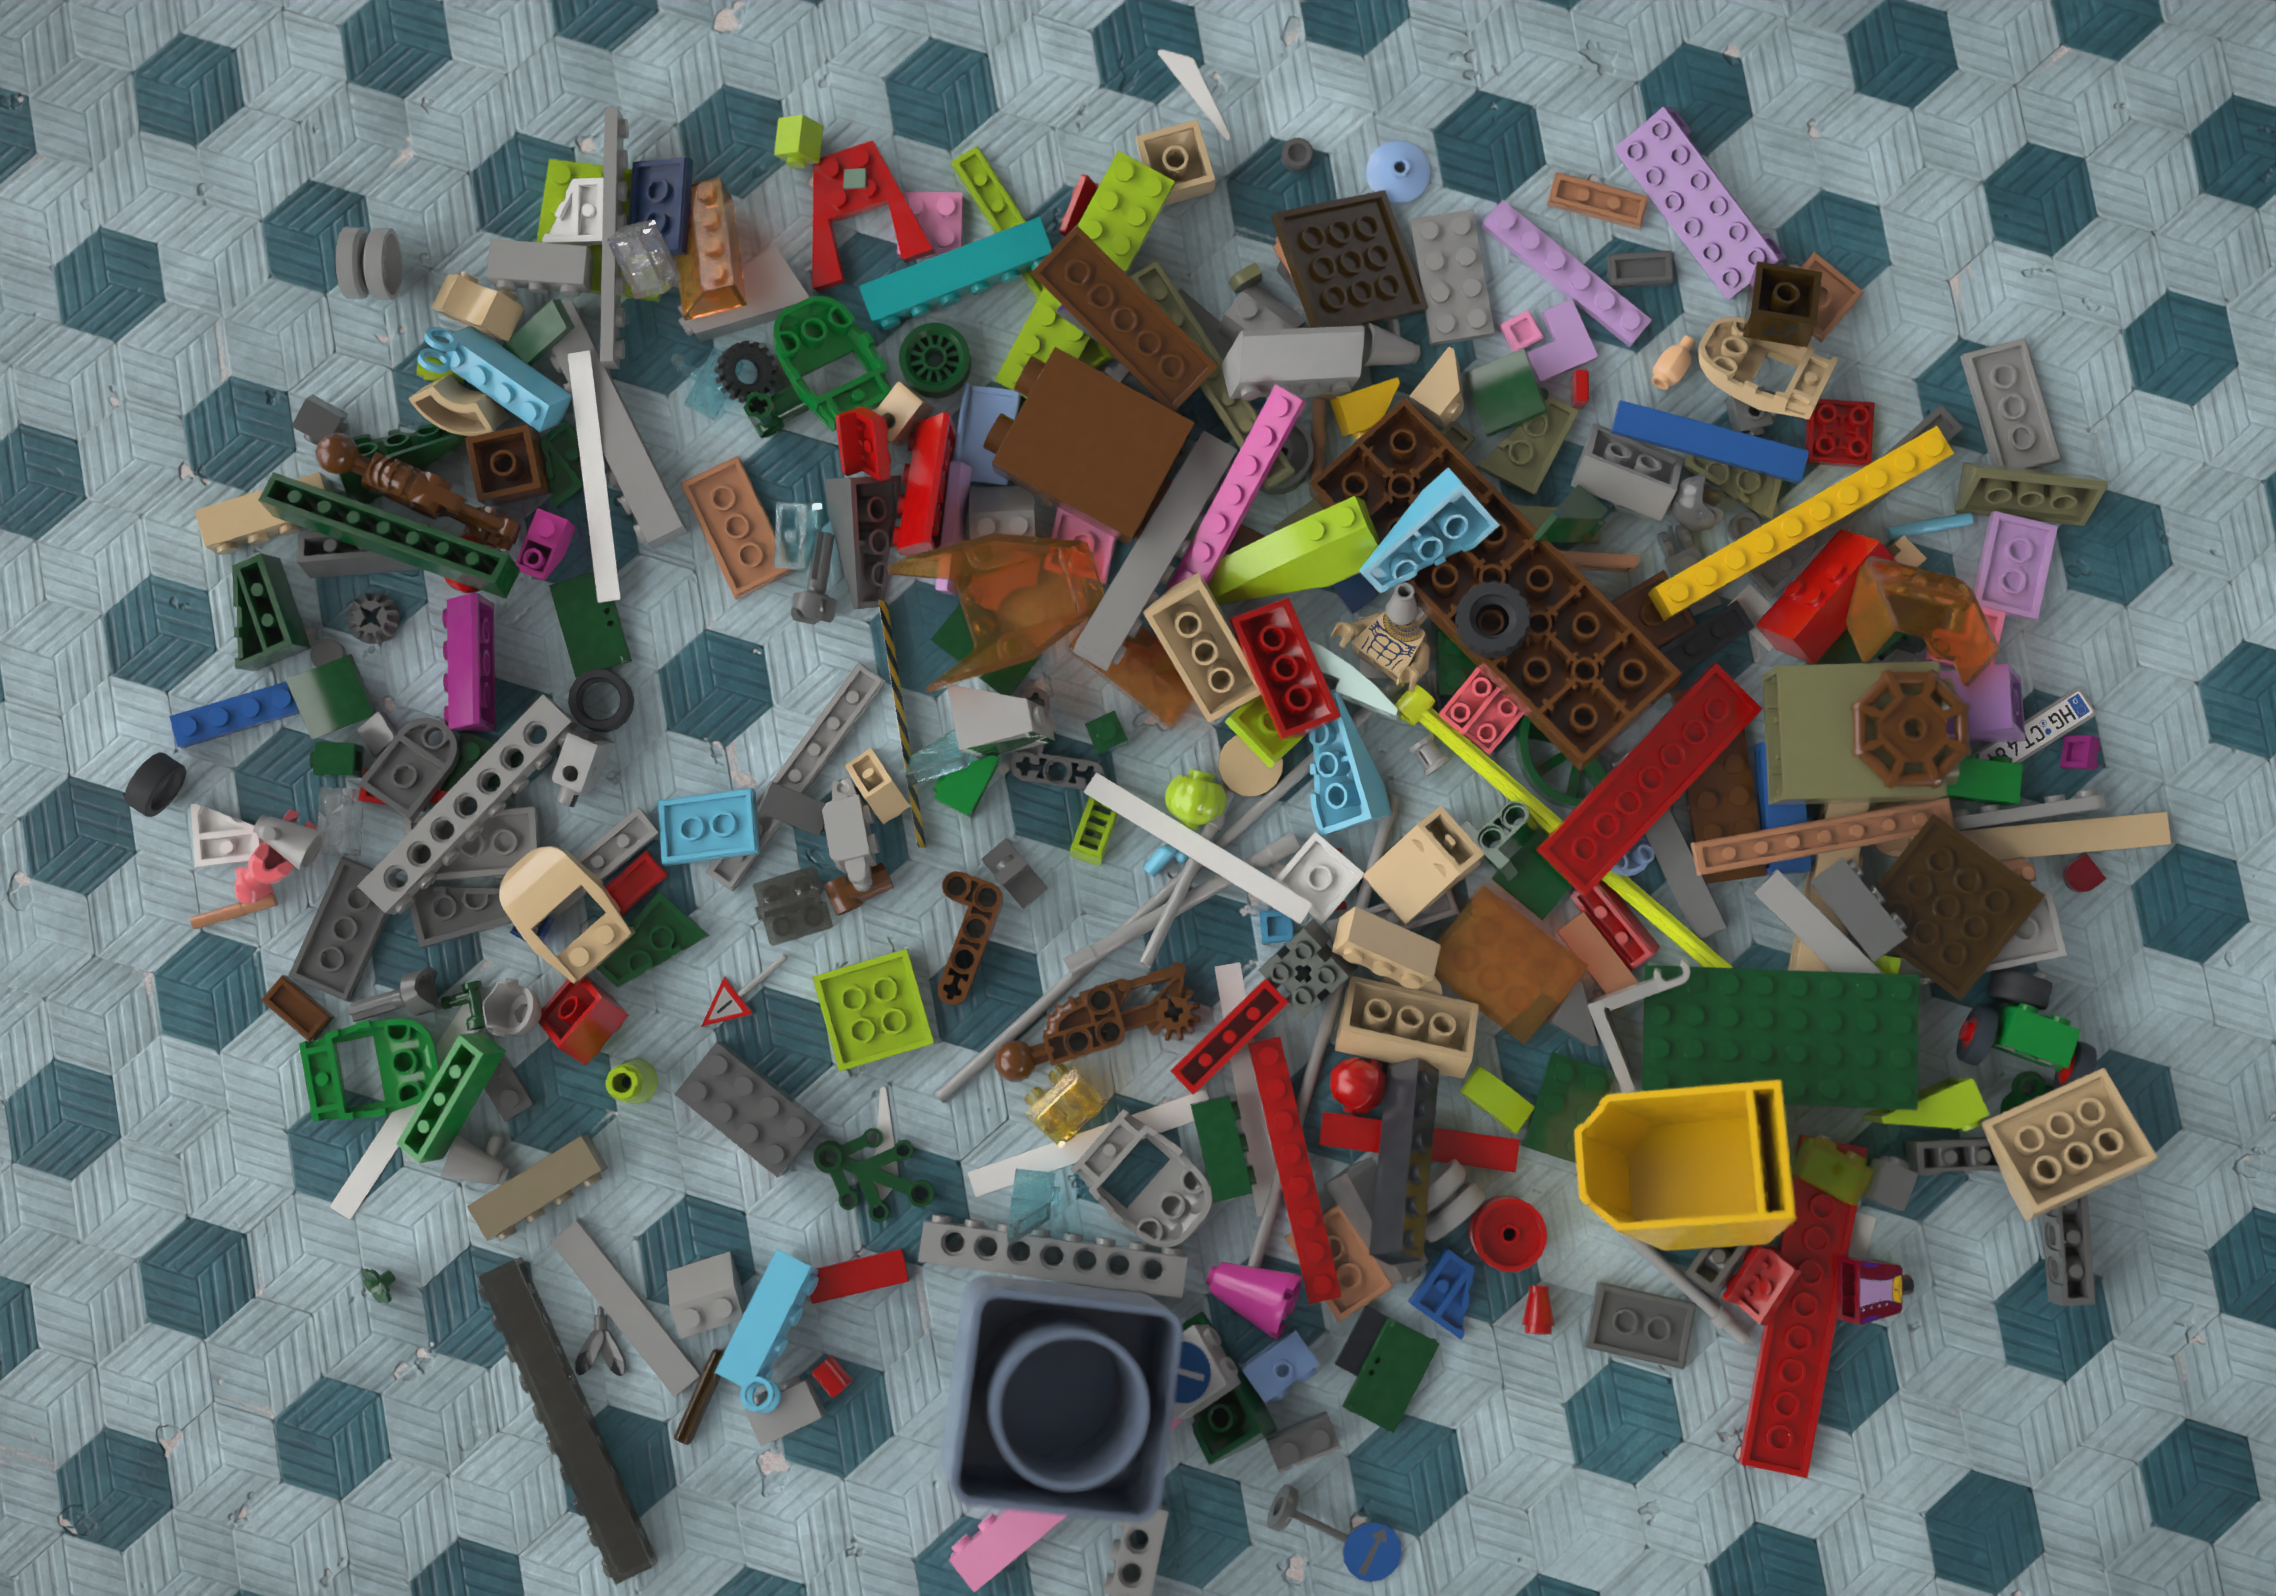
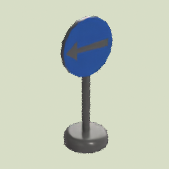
M1285 1484L1275 1496L1268 1513L1267 1527L1280 1532L1294 1518L1344 1542L1342 1549L1343 1561L1349 1572L1359 1580L1367 1582L1383 1580L1391 1575L1399 1565L1402 1554L1401 1542L1395 1531L1386 1524L1376 1521L1361 1523L1347 1535L1297 1511L1299 1495L1296 1488Z

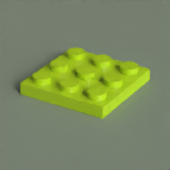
M908 949L812 976L839 1072L935 1044Z

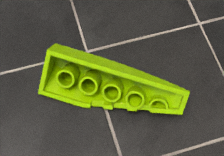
M1353 496L1222 558L1208 587L1219 605L1283 593L1300 592L1301 590L1329 587L1361 573L1359 569L1381 542L1364 500Z

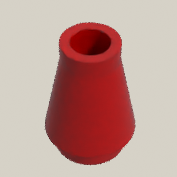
M1529 1286V1294L1522 1325H1525L1526 1334L1552 1335V1326H1555L1549 1297V1287Z

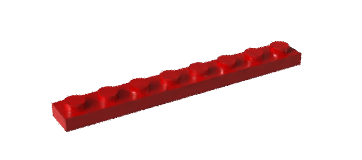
M1278 1036L1248 1043L1308 1303L1310 1305L1340 1298L1342 1295L1281 1038Z

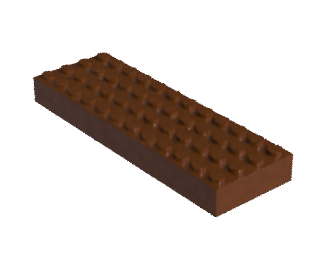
M1404 398L1309 483L1310 496L1323 509L1353 496L1364 500L1379 540L1382 542L1423 489L1447 468L1456 475L1496 520L1499 526L1476 547L1466 552L1460 550L1446 557V562L1438 566L1432 564L1418 571L1415 577L1403 583H1409L1413 586L1414 596L1420 609L1581 772L1678 683L1682 673L1550 542L1536 541L1533 535L1538 530ZM1491 581H1498L1501 584H1509L1511 588L1521 592L1520 595L1522 598L1525 597L1527 608L1530 609V624L1526 639L1522 641V645L1518 649L1512 651V654L1500 656L1498 659H1493V657H1487L1486 659L1481 658L1478 654H1472L1467 647L1462 645L1461 638L1456 633V610L1460 604V599L1468 593L1470 588L1476 587L1482 582L1491 583ZM1486 605L1477 613L1476 624L1482 633L1496 636L1507 629L1509 616L1506 610L1499 605Z

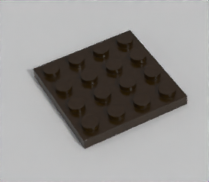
M1385 190L1279 211L1271 217L1310 328L1365 326L1367 323L1376 324L1423 313L1428 308Z
M1932 814L1875 886L1886 900L1881 904L1889 915L1895 912L1907 926L1903 930L1907 938L1891 950L1960 1001L2046 896L1935 814Z

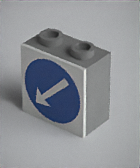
M1193 1325L1182 1332L1172 1413L1173 1420L1191 1418L1241 1384L1236 1375L1238 1370L1235 1363L1229 1357H1226L1220 1346L1221 1338L1219 1334L1209 1325Z

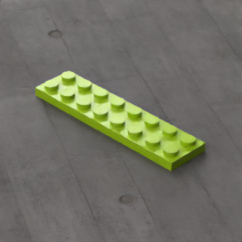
M1118 150L1078 226L1119 268L1128 273L1176 183ZM1045 287L995 378L996 382L1013 391L1021 372L1032 355L1047 362L1051 352L1056 347L1080 360L1092 339L1056 314L1061 303Z

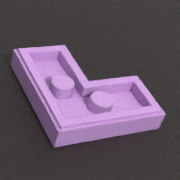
M1572 299L1542 312V318L1553 342L1527 352L1538 384L1592 362L1599 357Z

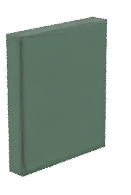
M845 169L844 189L866 188L867 169Z

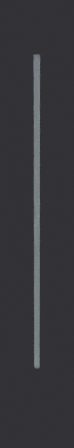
M1435 641L1429 646V663L1436 658ZM1391 680L1380 691L1390 700L1403 687L1396 685V682ZM1361 707L1351 716L1356 729L1375 712ZM1313 752L1212 843L1225 849L1310 772V763H1314ZM1201 864L1197 873H1199L1205 866ZM1184 869L1114 932L1167 902ZM1106 956L1074 976L1070 972L1066 974L935 1093L938 1099L945 1103L996 1056L998 1049L1003 1044L1013 1041Z

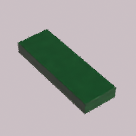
M561 299L551 300L519 329L509 341H506L502 347L529 366L534 365L575 328Z

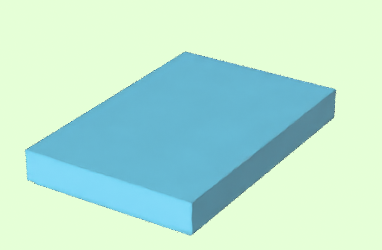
M753 788L658 800L662 865L670 866L760 854L756 792Z

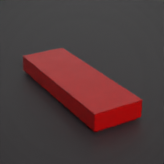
M903 1248L816 1268L819 1270L817 1274L819 1280L814 1292L810 1295L811 1303L815 1304L909 1282L910 1279Z

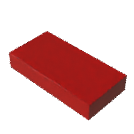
M645 851L605 888L622 911L619 913L624 917L664 881L669 874L648 851Z

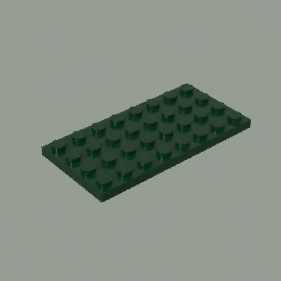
M1645 965L1644 981L1654 978L1655 968L1661 970V975L1666 980L1681 976L1683 969L1680 966ZM1690 967V975L1685 983L1644 998L1642 1092L1781 1080L1784 1105L1918 1110L1919 975Z

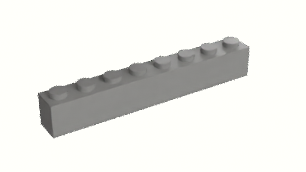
M568 299L562 303L575 328L552 347L554 354L549 357L558 374L564 373L568 381L563 384L564 388L572 395L568 354L590 350L603 457L605 456L610 466L605 471L613 486H620L624 496L619 499L628 515L634 514L638 524L633 527L641 543L647 542L655 549L688 533V530L609 370L600 362V352L577 306L571 299Z
M1203 431L1078 638L1073 653L1106 672L1112 663L1116 665L1120 663L1127 651V648L1123 646L1128 636L1132 638L1136 636L1144 622L1139 619L1144 609H1147L1158 599L1159 594L1155 590L1160 582L1166 585L1175 570L1171 563L1176 556L1182 558L1188 549L1191 541L1186 538L1191 530L1198 531L1206 516L1202 512L1207 503L1211 505L1220 489L1217 486L1222 478H1226L1231 469L1237 449Z

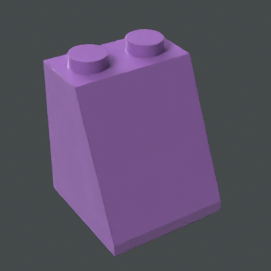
M2008 663L1940 671V679H1951L1954 684L1955 693L1965 703L1969 702L1971 706L1968 709L1969 743L2026 741L2021 677ZM1953 716L1948 718L1946 733L1948 732V738L1955 740V720Z

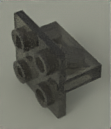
M815 866L806 867L753 884L758 902V907H755L758 920L764 923L771 946L833 928L831 915Z

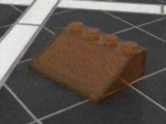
M1484 885L1477 887L1461 908L1459 914L1455 916L1436 941V943L1441 945L1435 970L1436 978L1466 1001L1479 1004V1011L1522 1044L1529 1040L1589 966Z

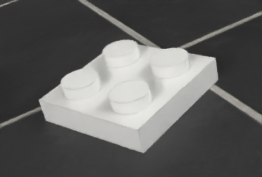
M1315 832L1274 880L1313 903L1308 913L1323 924L1363 878L1362 875L1364 873Z

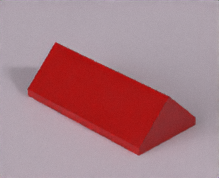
M1289 597L1229 619L1281 740L1300 738L1341 717Z

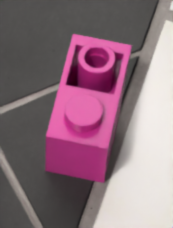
M537 508L515 562L520 572L545 581L564 558L576 527L567 519Z

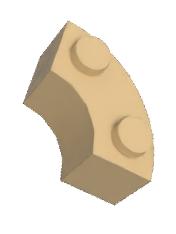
M460 272V275L447 274L431 309L467 327L473 326L483 334L509 341L525 309V306L516 302L518 297L507 290L496 291L478 284V279L465 272Z
M451 374L424 386L408 398L417 411L432 424L458 435L477 436L490 433L509 419L502 405L483 392L472 391L460 385Z

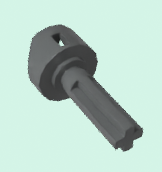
M816 531L807 591L793 593L791 616L795 621L815 625L820 621L831 623L835 617L837 600L825 594L835 538L832 533Z
M426 967L406 973L401 977L399 989L350 1003L348 1015L352 1016L353 1022H358L404 1007L414 1016L440 1010L443 1007L438 1002L436 995L437 972L432 967Z

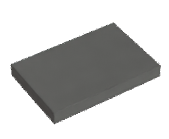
M1597 1281L1584 1347L1684 1369L1696 1303Z

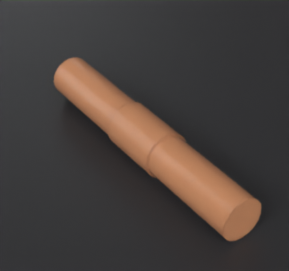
M1313 399L1311 439L1313 442V461L1311 463V481L1324 470V399Z
M272 893L252 904L239 902L190 917L191 926L193 929H198L277 906V897Z

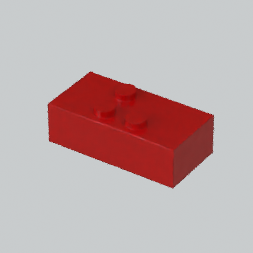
M1840 529L1796 580L1786 587L1784 593L1755 626L1776 650L1815 665L1901 566L1881 541Z

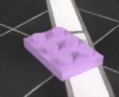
M1997 511L1990 513L1970 607L1979 605L2006 612L2008 616L2033 622L2038 620L2058 526Z

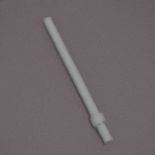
M1225 790L1227 804L1224 813L1206 824L1201 833L1202 837L1211 842L1216 832L1221 831L1226 821L1224 815L1234 797V794L1230 791ZM1189 857L1139 960V963L1151 968L1201 863Z
M1617 1232L1710 1316L1709 1321L1718 1329L1723 1328L1741 1345H1744L1749 1340L1751 1335L1732 1319L1733 1315L1724 1306L1719 1307L1654 1247Z

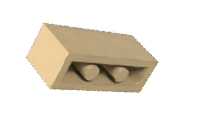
M1355 906L1339 918L1332 952L1343 956L1347 962L1358 963L1371 969L1373 973L1379 976H1387L1400 982L1406 988L1417 990L1434 979L1441 945Z

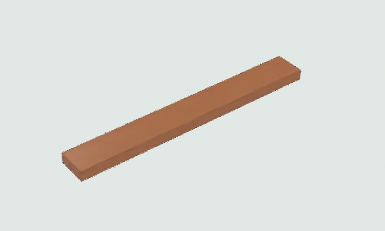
M1947 797L1691 843L1696 873L1699 876L1916 836L1932 814H1935L1955 829L1950 800Z

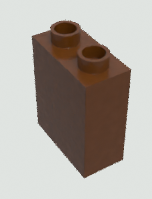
M1054 347L1047 362L1032 355L1021 372L1014 391L1027 397L1015 420L1000 413L984 442L983 448L996 455L992 461L993 472L1131 546L1191 435L1195 422Z

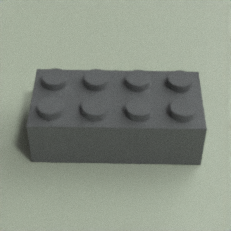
M716 1042L674 1094L777 1178L785 1174L824 1125L822 1121L724 1042Z

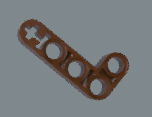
M954 871L947 874L943 879V893L952 901L968 906L938 986L940 999L949 1005L962 1004L968 998L1004 901L1003 892L995 884L963 872ZM955 878H963L967 885L965 892L959 896L952 895L949 890V884ZM986 889H993L997 893V901L991 907H984L980 903V895ZM974 920H982L986 926L984 935L979 938L971 937L968 932V926ZM964 950H968L974 955V963L968 969H962L957 964V956ZM952 969L960 974L969 975L967 981L960 978L958 988L962 990L961 996H954L953 1000L949 999L950 993L945 991L946 986L953 985L957 977L950 975Z

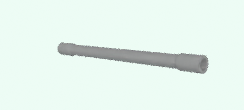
M1290 832L1243 861L1259 871L1271 863H1276L1300 850L1301 847L1294 834ZM1218 874L1187 892L1176 916L1234 885V883ZM1167 903L1098 942L1087 945L1065 957L1063 960L1071 975H1076L1097 963L1104 956L1155 929Z

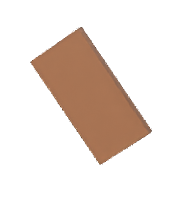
M739 456L680 483L736 600L794 572Z

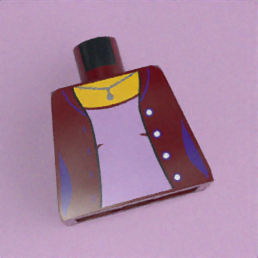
M1838 1255V1319L1864 1325L1899 1314L1902 1311L1903 1295L1913 1293L1914 1282L1911 1276L1903 1275L1901 1265L1877 1259Z

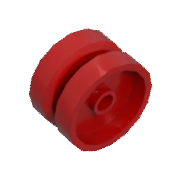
M1497 1195L1484 1200L1473 1212L1468 1224L1469 1241L1474 1252L1489 1266L1503 1272H1519L1531 1267L1542 1256L1547 1244V1227L1542 1215L1531 1204L1511 1195ZM1507 1228H1510L1509 1230L1513 1233L1510 1239L1503 1237V1232Z

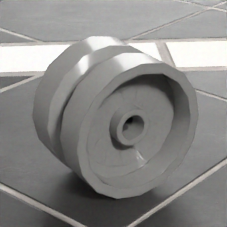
M364 227L342 228L336 246V274L339 288L345 298L365 299L370 293L375 300L396 299L402 281V253L397 233L392 228H373L370 233Z
M1456 1159L1449 1161L1431 1174L1427 1203L1428 1214L1425 1226V1236L1430 1242L1437 1241L1459 1226L1487 1197L1476 1182H1469L1458 1188L1464 1182L1467 1172Z

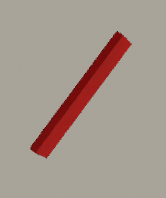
M1323 1112L1319 1145L1379 1153L1382 1120ZM1434 1127V1145L1431 1161L1448 1163L1456 1159L1461 1165L1516 1173L1519 1139Z

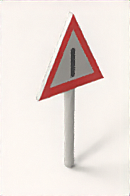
M782 955L738 993L726 977H723L701 1027L754 1015L742 1000V997L788 959L787 955Z

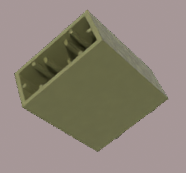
M1939 661L1777 666L1763 674L1768 805L1929 801L1946 796V785H1953L1957 782L1959 764L1941 781V786L1933 789L1930 786H1894L1890 789L1885 787L1884 782L1860 758L1854 757L1851 750H1854L1853 711L1850 710L1852 702H1857L1881 677V672L1888 669L1891 672H1928L1932 669L1938 672V677L1940 678ZM1941 679L1955 692L1951 679ZM1900 685L1902 694H1920L1921 685ZM1886 691L1872 707L1881 711L1892 700L1889 692ZM1934 691L1932 692L1930 698L1944 711L1950 708ZM1867 717V741L1869 742L1876 740L1874 733L1876 719ZM1916 721L1912 723L1905 722L1906 735L1917 737L1919 735L1916 730L1919 726ZM1881 747L1872 750L1889 768L1892 766L1894 760ZM1943 747L1932 758L1936 767L1951 752L1950 750ZM1904 763L1901 773H1924L1921 763Z

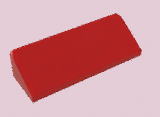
M1601 880L1586 896H1582L1576 889L1568 895L1579 910L1586 914L1630 972L1655 955L1660 949L1656 940L1620 896L1604 881Z

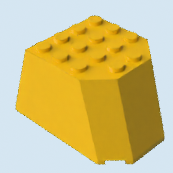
M1781 1080L1609 1094L1604 1096L1599 1102L1600 1105L1574 1131L1579 1199L1617 1232L1664 1251L1768 1244L1795 1220Z

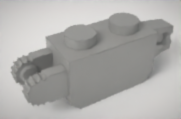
M848 778L832 783V801L826 803L822 813L830 858L836 863V867L839 870L848 874L850 882H852L853 887L857 891L865 892L873 885L870 867L877 866L875 854L880 853L876 834H871L870 824L874 823L872 808L869 804H864L856 791L852 779Z

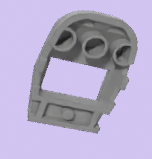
M1124 1109L1071 1168L1074 1174L1077 1173L1089 1188L1088 1191L1105 1208L1112 1219L1119 1225L1122 1224L1136 1233V1236L1145 1242L1157 1247H1173L1185 1241L1205 1219L1212 1203L1211 1188L1207 1179L1183 1153L1184 1151L1174 1142H1171L1147 1124L1136 1119ZM1145 1136L1170 1160L1126 1208L1106 1191L1101 1184Z

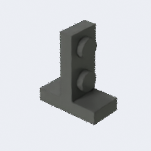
M1006 838L981 859L1023 909L1048 889Z

